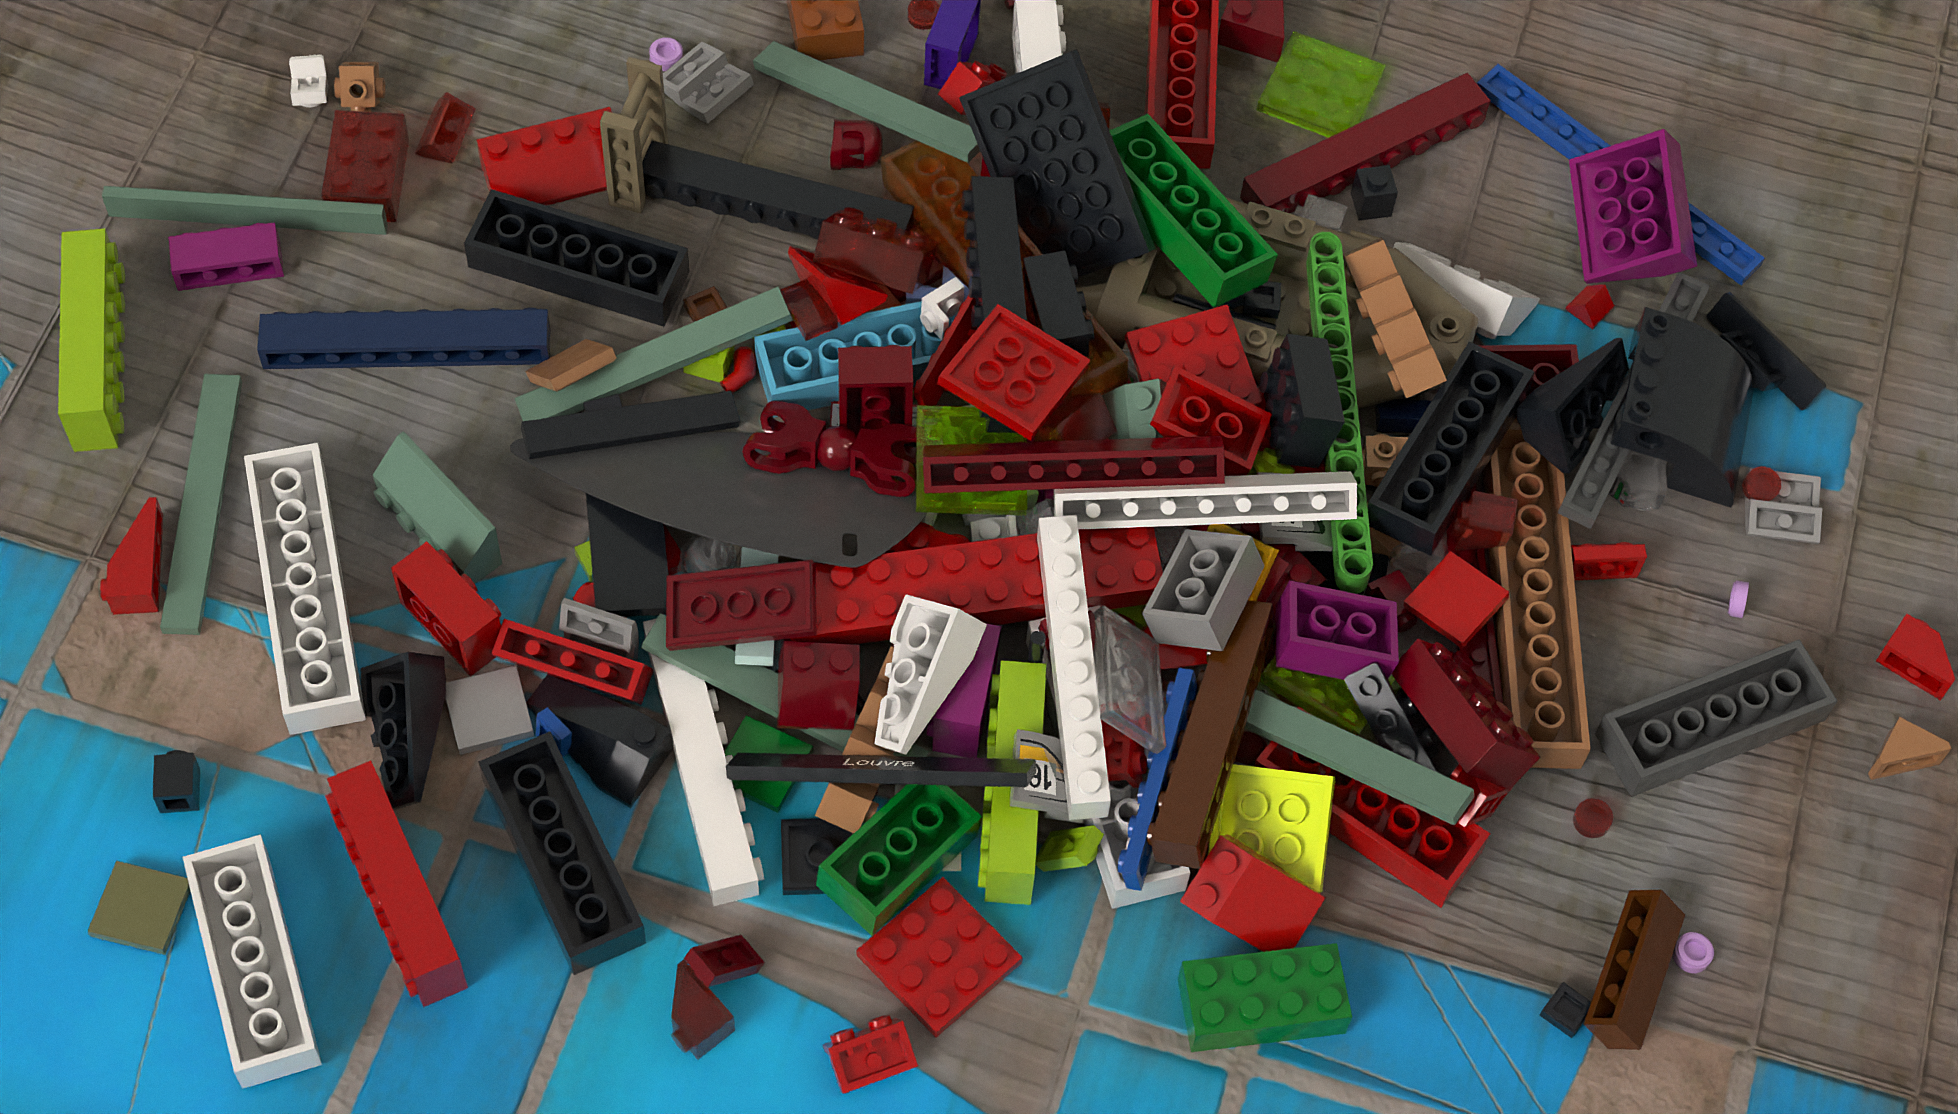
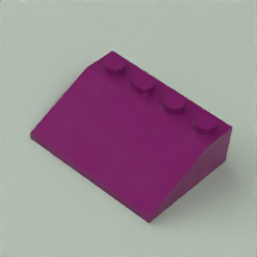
M1665 129L1569 159L1584 282L1590 284L1662 277L1697 267L1680 144Z

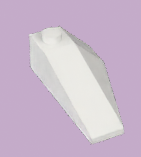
M1395 242L1393 248L1400 250L1478 317L1479 324L1476 332L1485 337L1496 339L1497 336H1511L1539 302V297L1501 280L1499 282L1487 278L1480 280V272L1472 268L1455 265L1454 268L1450 267L1451 260L1416 245Z
M905 595L891 629L890 642L894 644L892 663H886L885 676L889 677L888 691L880 703L874 744L904 755L907 754L972 662L987 624L958 608Z

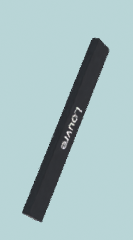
M737 753L726 765V775L729 780L1027 787L1037 772L1036 759Z

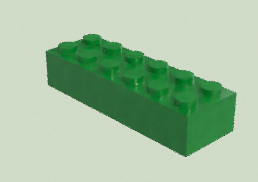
M1149 114L1110 130L1152 240L1213 308L1268 282L1278 254Z

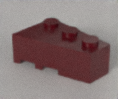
M1229 0L1221 18L1218 44L1280 63L1284 43L1283 0Z

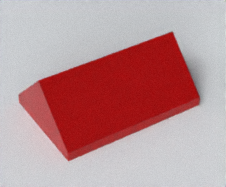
M792 246L789 247V257L802 285H806L809 288L810 295L815 302L841 325L886 302L888 294L853 265Z

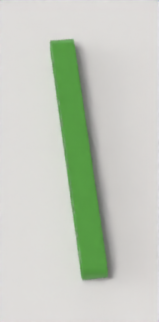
M1324 231L1317 233L1311 239L1306 262L1313 337L1328 339V344L1339 347H1329L1335 375L1342 378L1336 379L1341 405L1345 410L1343 411L1345 423L1336 439L1342 438L1348 442L1340 443L1334 440L1324 458L1325 472L1351 471L1357 482V519L1330 520L1334 576L1336 585L1341 591L1358 594L1365 590L1368 585L1373 559L1342 243L1337 235ZM1319 253H1325V254H1327V255H1329V256H1324V255H1321V254H1319ZM1322 283H1328L1332 286H1325ZM1324 314H1332L1335 317H1328ZM1351 535L1356 537L1358 541H1348L1343 536ZM1354 568L1359 570L1361 574L1354 575L1346 569Z

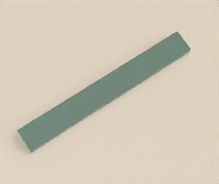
M773 41L753 60L754 68L762 73L967 163L980 152L971 126Z
M104 186L102 192V199L108 216L246 226H251L255 223L266 224L275 222L276 228L386 235L388 227L384 205L117 186Z
M775 287L617 354V359L614 362L558 392L540 387L514 399L523 421L574 414L583 410L584 402L621 394L793 321L779 287Z
M204 374L160 625L162 634L200 635L242 387L240 375Z
M661 613L659 614L642 643V649L777 718L778 673L762 665L735 664V651L725 646L670 651L666 647V616ZM857 714L855 715V724H854V727H855V725H856V723H857V721H858V718H859V715H857ZM799 729L841 752L844 751L852 733V730ZM913 744L906 755L895 751L893 755L927 757L929 751Z
M1258 690L1255 691L1245 728L1452 825L1457 823L1475 797L1474 789L1265 693Z

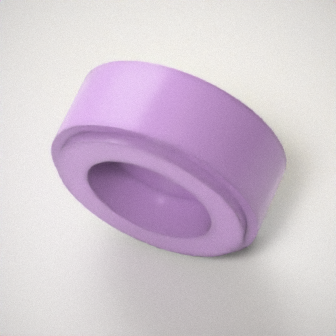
M673 38L657 39L651 44L649 49L650 61L661 65L662 71H667L683 57V48Z
M1738 580L1733 582L1728 606L1729 616L1743 618L1749 582Z
M1689 932L1683 934L1677 940L1672 955L1676 965L1683 971L1700 973L1713 960L1714 948L1710 940L1704 935Z

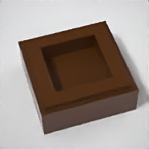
M715 286L683 299V305L693 322L728 308Z

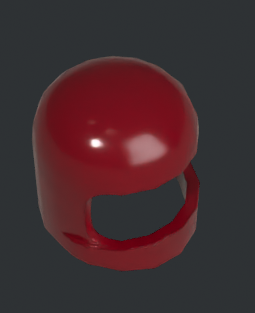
M834 119L833 142L830 151L831 170H841V168L868 169L878 164L883 152V137L879 126L869 120ZM864 154V160L849 155Z

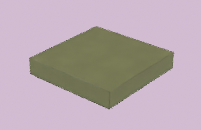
M116 861L87 932L90 937L165 955L190 894L188 878Z

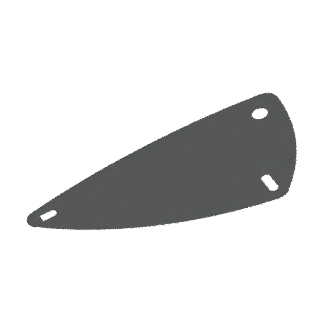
M705 432L529 459L523 438L515 440L510 445V450L514 455L547 474L587 494L643 517L741 547L841 567L863 566L898 544L924 519L940 494L924 493L923 463L921 468L916 470L917 485L912 494L907 497L876 493L868 487L863 479L850 476V468L845 471H832L824 467L820 462L816 469L803 467L781 474L758 470L747 464L742 452L746 441L754 433ZM912 442V444H904L915 448H921V446L914 442ZM755 449L758 453L763 455H768L771 453L760 449ZM893 476L898 481L905 482L903 478L899 476ZM851 533L857 536L856 555L846 556L842 553V537L844 534Z

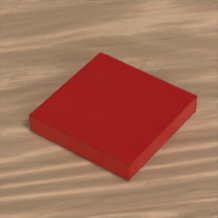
M1450 551L1404 600V608L1463 649L1509 599V591Z

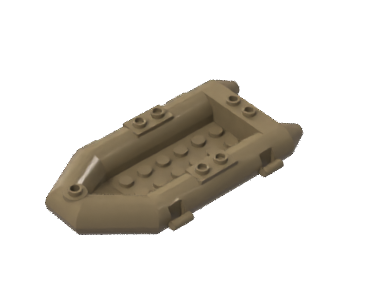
M1226 198L1278 254L1268 280L1281 283V304L1278 319L1248 315L1275 324L1276 329L1273 330L1232 317L1256 386L1260 387L1261 375L1264 371L1268 370L1272 362L1273 353L1277 347L1281 346L1286 334L1313 337L1306 267L1310 242L1313 236L1324 231L1337 235L1342 243L1343 254L1375 241L1379 237L1352 229L1350 234L1316 225V221L1250 201L1249 204ZM1154 241L1156 249L1114 264L1107 283L1076 288L1077 292L1083 291L1086 312L1083 314L1085 320L1091 319L1094 336L1124 345L1122 356L1131 358L1125 340L1126 332L1202 312L1201 310L1173 302L1176 293L1209 303ZM1387 246L1411 303L1436 353L1444 375L1447 377L1468 342L1473 343L1479 324L1478 317L1400 250ZM1319 253V254L1324 255V256H1329V255H1327V254H1325V253ZM1346 282L1358 409L1404 398L1403 391L1395 392L1387 372L1392 371L1393 368L1386 353L1379 356L1371 338L1377 332L1370 317L1363 320L1355 301L1361 298L1354 282L1350 284ZM1322 283L1325 286H1332L1328 283ZM1243 306L1229 309L1243 314ZM1324 314L1328 317H1335L1332 314ZM1329 344L1331 348H1339L1336 345ZM1443 383L1436 385L1432 388H1429L1425 391H1422L1420 393L1439 389Z

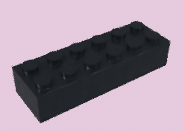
M493 189L490 190L464 242L469 268L663 327L666 325L690 272L688 248Z
M1468 342L1446 377L1447 381L1443 382L1369 500V527L1432 556L1516 418V408L1530 394L1534 371Z
M551 732L479 761L483 783L573 975L646 944L644 925Z

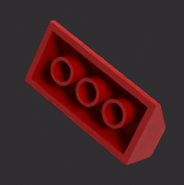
M606 107L477 139L480 164L489 192L493 189L547 206L606 191L607 184L600 120L604 111L612 113L611 108Z

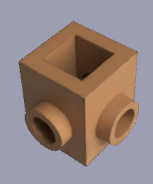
M343 62L339 66L340 77H335L334 92L336 98H341V107H350L352 113L371 112V107H376L380 103V98H385V79L379 78V62ZM357 84L363 88V91L357 88Z

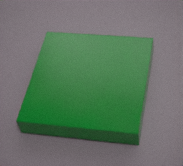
M746 715L724 754L725 756L732 755V757L737 753L812 754L813 746ZM732 780L734 790L741 788L743 797L777 813L796 782Z

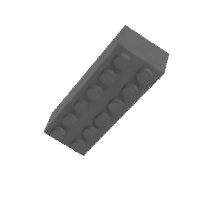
M1798 639L1604 715L1595 735L1629 795L1633 797L1823 722L1837 703V699L1802 642Z

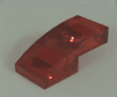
M807 279L780 289L791 317L805 341L838 328V319Z

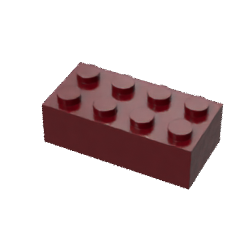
M1418 638L1399 659V663L1392 672V676L1466 774L1511 789L1541 758L1531 746L1534 743L1532 737L1513 723L1511 720L1513 713L1503 703L1495 700L1491 694L1494 691L1492 686L1485 679L1474 673L1471 669L1474 664L1464 653L1460 651L1453 653L1438 642L1431 644Z

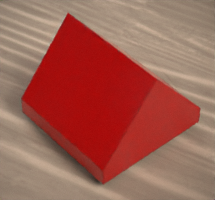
M1605 284L1586 286L1566 306L1565 310L1591 329H1594L1613 310L1614 304Z

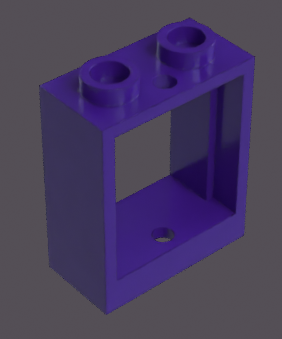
M942 0L925 44L924 85L941 89L958 62H968L979 34L981 0Z

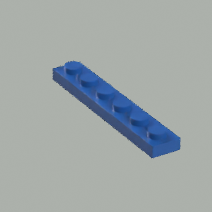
M1179 668L1175 681H1170L1167 687L1166 702L1168 707L1166 714H1160L1158 719L1157 736L1159 739L1156 748L1151 747L1148 754L1147 781H1141L1139 785L1137 801L1140 806L1137 815H1132L1129 820L1128 838H1130L1128 848L1127 850L1122 849L1118 859V872L1122 873L1127 889L1142 891L1153 852L1152 846L1147 844L1148 828L1151 822H1156L1158 797L1161 791H1166L1169 783L1167 780L1169 763L1177 758L1178 736L1181 729L1186 730L1188 705L1190 700H1195L1197 695V682L1194 670Z

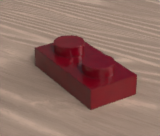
M742 934L691 947L684 957L685 961L694 970L696 977L704 982L707 987L756 974L765 963Z

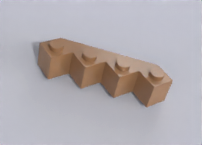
M1381 237L1343 254L1346 261L1344 263L1347 284L1354 282L1361 298L1355 300L1363 320L1370 317L1377 334L1372 335L1371 338L1379 356L1386 353L1393 370L1387 372L1395 392L1402 390L1405 397L1408 398L1446 382L1447 379L1436 353L1428 340L1383 238Z
M893 643L842 755L895 756L893 755L894 751L874 744L880 703L888 691L889 677L885 676L886 663H892ZM829 782L815 816L855 833L863 822L866 823L876 813L879 804L872 800L879 784Z

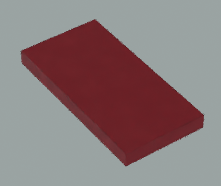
M813 560L667 576L666 647L670 651L817 636L816 564Z

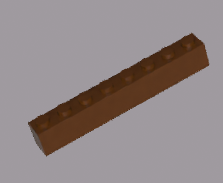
M1248 600L1223 651L1207 649V666L1205 670H1200L1198 675V694L1196 700L1191 699L1188 705V725L1186 730L1181 729L1179 733L1177 758L1169 763L1167 773L1169 783L1166 791H1161L1158 797V817L1156 822L1150 823L1147 832V844L1152 846L1155 862L1197 869L1202 867L1255 691L1257 690L1275 632L1272 603Z

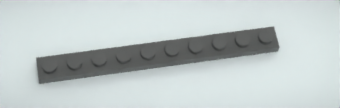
M1678 272L1659 311L1693 322L1710 286ZM1632 365L1557 512L1589 529L1592 528L1630 451L1610 443L1616 415L1626 398Z

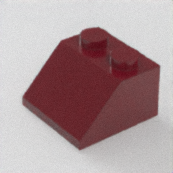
M784 641L778 656L777 728L853 731L860 681V645Z

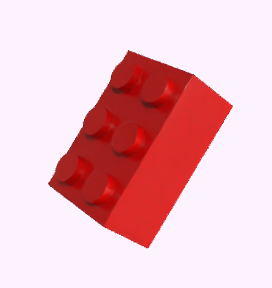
M426 541L391 567L399 600L405 609L471 677L496 658V656L492 655V651L501 628L499 617L502 614L491 599L483 600L477 593L476 585L468 575L464 573L460 576L453 569L454 564L445 551L442 549L436 551Z

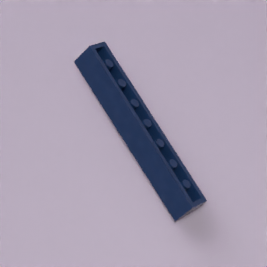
M532 307L523 310L491 308L488 310L454 309L452 311L420 309L407 312H396L393 310H383L381 312L350 310L344 313H323L320 311L309 313L274 312L272 314H260L257 351L263 369L538 365L550 358V323L548 309Z

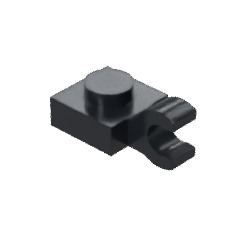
M1268 281L1219 306L1228 304L1229 309L1243 306V314L1278 319L1281 304V283Z

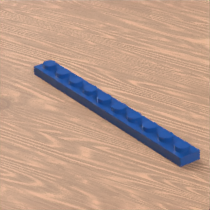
M1499 64L1477 82V85L1491 100V103L1568 159L1611 146ZM1688 202L1695 252L1739 285H1742L1762 265L1765 257Z

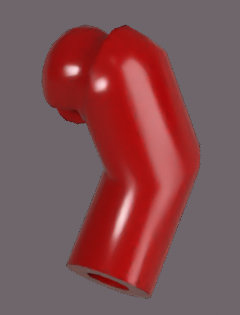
M742 346L734 351V371L720 381L725 391H732L733 394L755 377L756 355L750 347Z

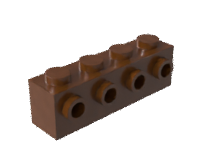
M1629 890L1584 1021V1025L1608 1049L1641 1050L1685 918L1683 911L1663 890Z

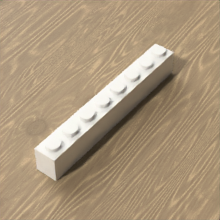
M1351 471L1225 476V484L1054 489V517L1077 515L1078 529L1357 519V482Z
M1077 515L1039 518L1037 541L1069 820L1108 817L1111 799Z
M657 619L643 622L645 638ZM648 652L652 669H654L653 673L667 727L672 732L673 750L713 905L717 906L758 896V881L764 880L763 868L760 858H752L749 846L755 845L751 824H743L740 812L746 811L741 788L734 790L732 780L727 779L726 765L733 757L732 755L725 756L722 745L728 744L724 723H716L714 712L719 711L715 690H707L705 680Z

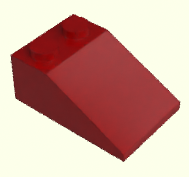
M1174 365L1150 425L1164 438L1221 436L1224 445V475L1241 476L1247 475L1250 472L1272 414Z
M1226 834L1220 835L1180 902L1213 924L1265 952L1295 948L1327 897L1231 835Z

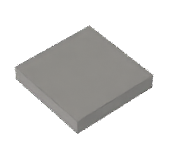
M516 665L446 683L445 698L460 755L534 736Z

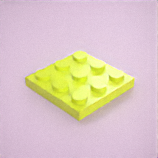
M1233 764L1211 834L1208 854L1220 835L1229 834L1321 893L1324 881L1335 776Z

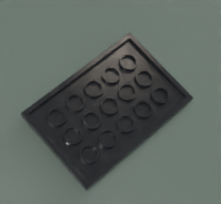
M1077 49L959 97L990 176L1012 177L1014 180L1020 251L1023 258L1065 251L1069 264H1075L1078 277L1156 249Z

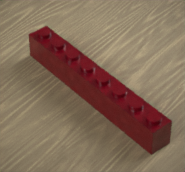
M1467 72L1244 177L1240 198L1246 204H1249L1250 201L1286 213H1292L1301 208H1310L1318 200L1330 194L1337 195L1347 186L1353 184L1357 169L1390 165V168H1393L1403 159L1412 155H1420L1429 147L1441 141L1448 142L1458 133L1468 128H1477L1485 121L1491 100Z
M1221 436L924 445V493L1225 484L1224 445Z

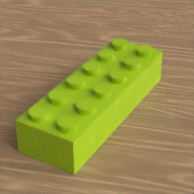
M105 228L61 232L58 415L74 452L118 448V434L124 433V419L122 412H119V403H124V387L122 381H119V373H124L125 363L123 353L119 351V343L125 342V331L123 322L119 321V313L125 312L123 292H120V284L125 283V269L122 262L118 263L117 245L115 242H110Z
M1001 660L1000 674H992L987 758L1013 759L1014 735L1017 729L1043 734L1046 683L1045 663ZM985 786L978 887L985 888L984 902L1031 905L1036 865L1038 810L1010 806L1011 787Z

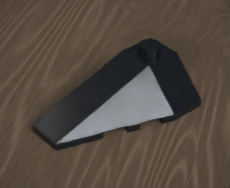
M1622 338L1613 339L1540 385L1516 408L1517 421L1520 424L1523 439L1562 473H1570L1586 456L1591 446L1587 439L1592 429H1600L1604 421L1601 413L1606 401H1614L1629 371Z
M408 651L360 668L365 716L372 718L375 732L371 735L373 747L380 748L383 758L380 773L392 808L396 810L420 803L422 800L446 696L444 657Z
M548 674L526 702L527 707L536 717L539 712L547 707L572 732L571 746L568 749L569 756L576 764H580L599 790L630 808L673 750L671 729L640 711Z

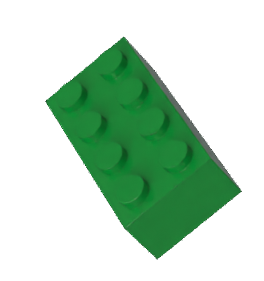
M907 784L819 865L816 886L873 936L977 837L982 816L947 785Z
M1337 943L1182 961L1178 984L1191 1052L1346 1034L1352 1019Z

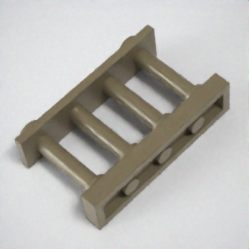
M628 57L626 65L629 95L620 114L604 111L600 120L609 205L641 214L646 204L642 161L652 140L668 144L663 72L661 65L654 64L649 60Z

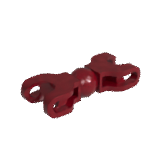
M771 401L766 404L760 415L761 426L765 433L756 432L752 434L746 441L742 452L747 464L758 470L781 474L803 467L816 469L820 462L824 467L832 471H845L850 468V476L863 479L868 487L876 493L907 497L912 494L918 482L916 468L913 464L923 463L924 445H933V441L927 431L897 423L873 430L861 428L858 435L844 426H831L826 429V421L813 418L803 406L782 401ZM773 416L780 417L784 422L777 421ZM908 442H914L921 446V448H915L904 444ZM755 449H760L771 453L768 455H763L758 453ZM893 476H899L903 478L905 482H900Z

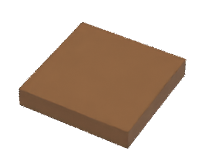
M585 339L525 372L531 383L558 392L614 362L617 358L612 347Z

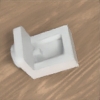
M324 56L291 57L289 65L292 77L290 92L292 106L302 105L303 107L311 108L319 106L321 103H327L328 80Z

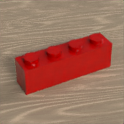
M505 618L492 651V655L502 660L640 705L643 703L654 669L643 663Z

